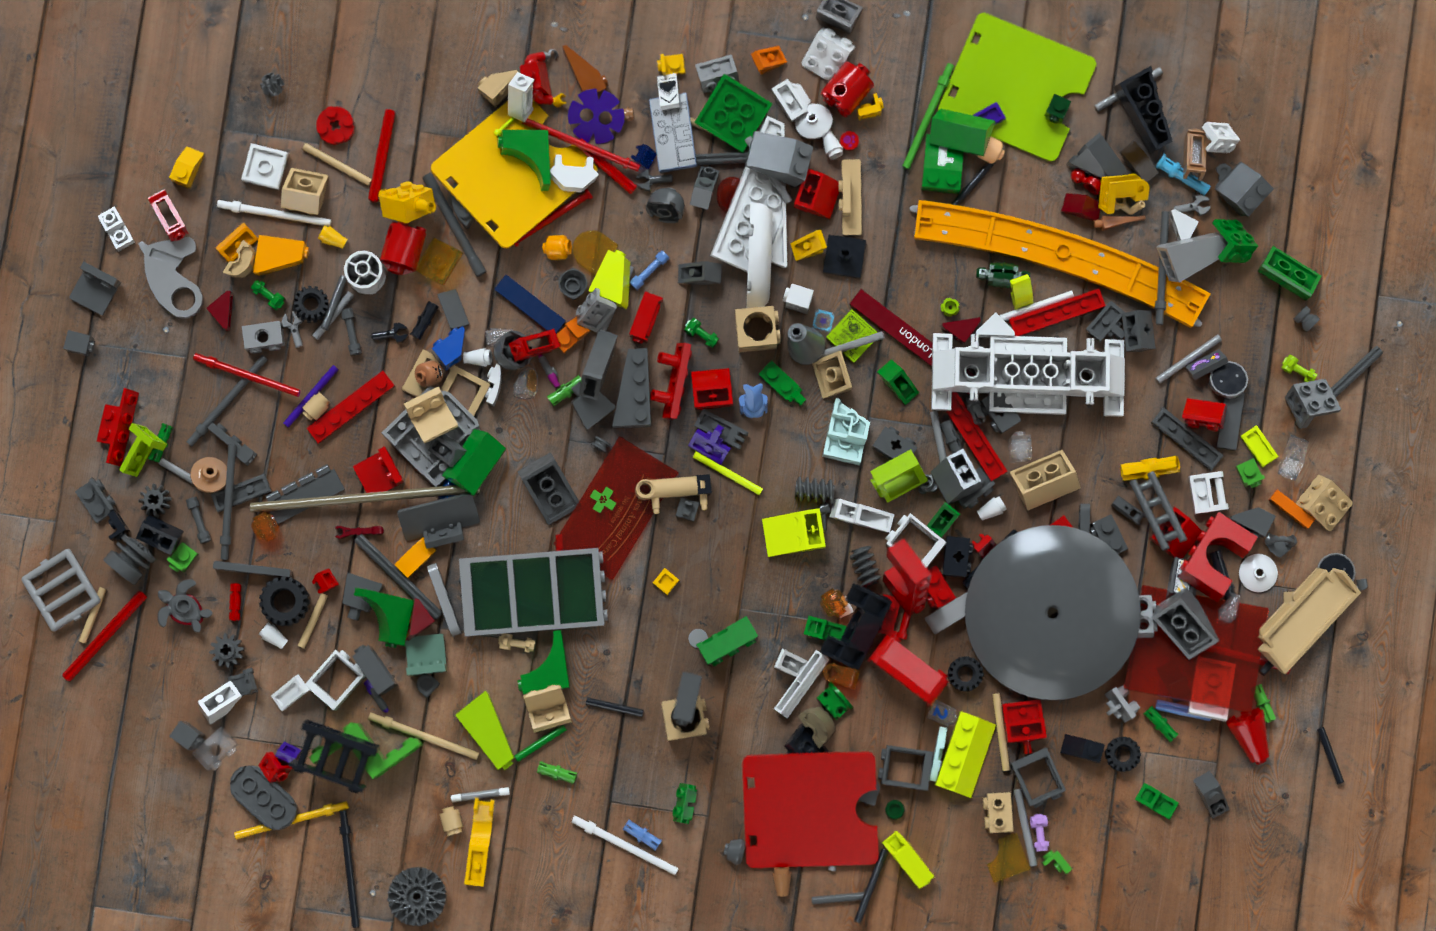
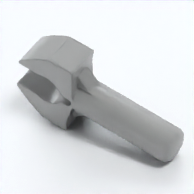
M1198 195L1195 196L1193 203L1175 206L1174 209L1181 213L1195 210L1200 216L1206 214L1211 206L1205 208L1197 206L1200 202L1209 201V198L1206 196Z
M292 311L295 318L292 325L288 322V317L285 313L282 325L284 328L291 330L295 347L300 348L303 346L298 330L299 324L303 323L301 317L298 318L296 313Z

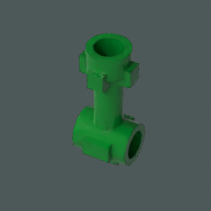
M257 279L251 286L253 293L256 295L260 293L269 300L268 305L274 310L281 309L285 304L286 298L278 292L274 295L264 287L265 283L262 280L260 282Z
M695 318L688 320L684 332L691 337L697 334L706 341V346L714 348L719 341L717 334L713 332L710 335L701 329V322Z

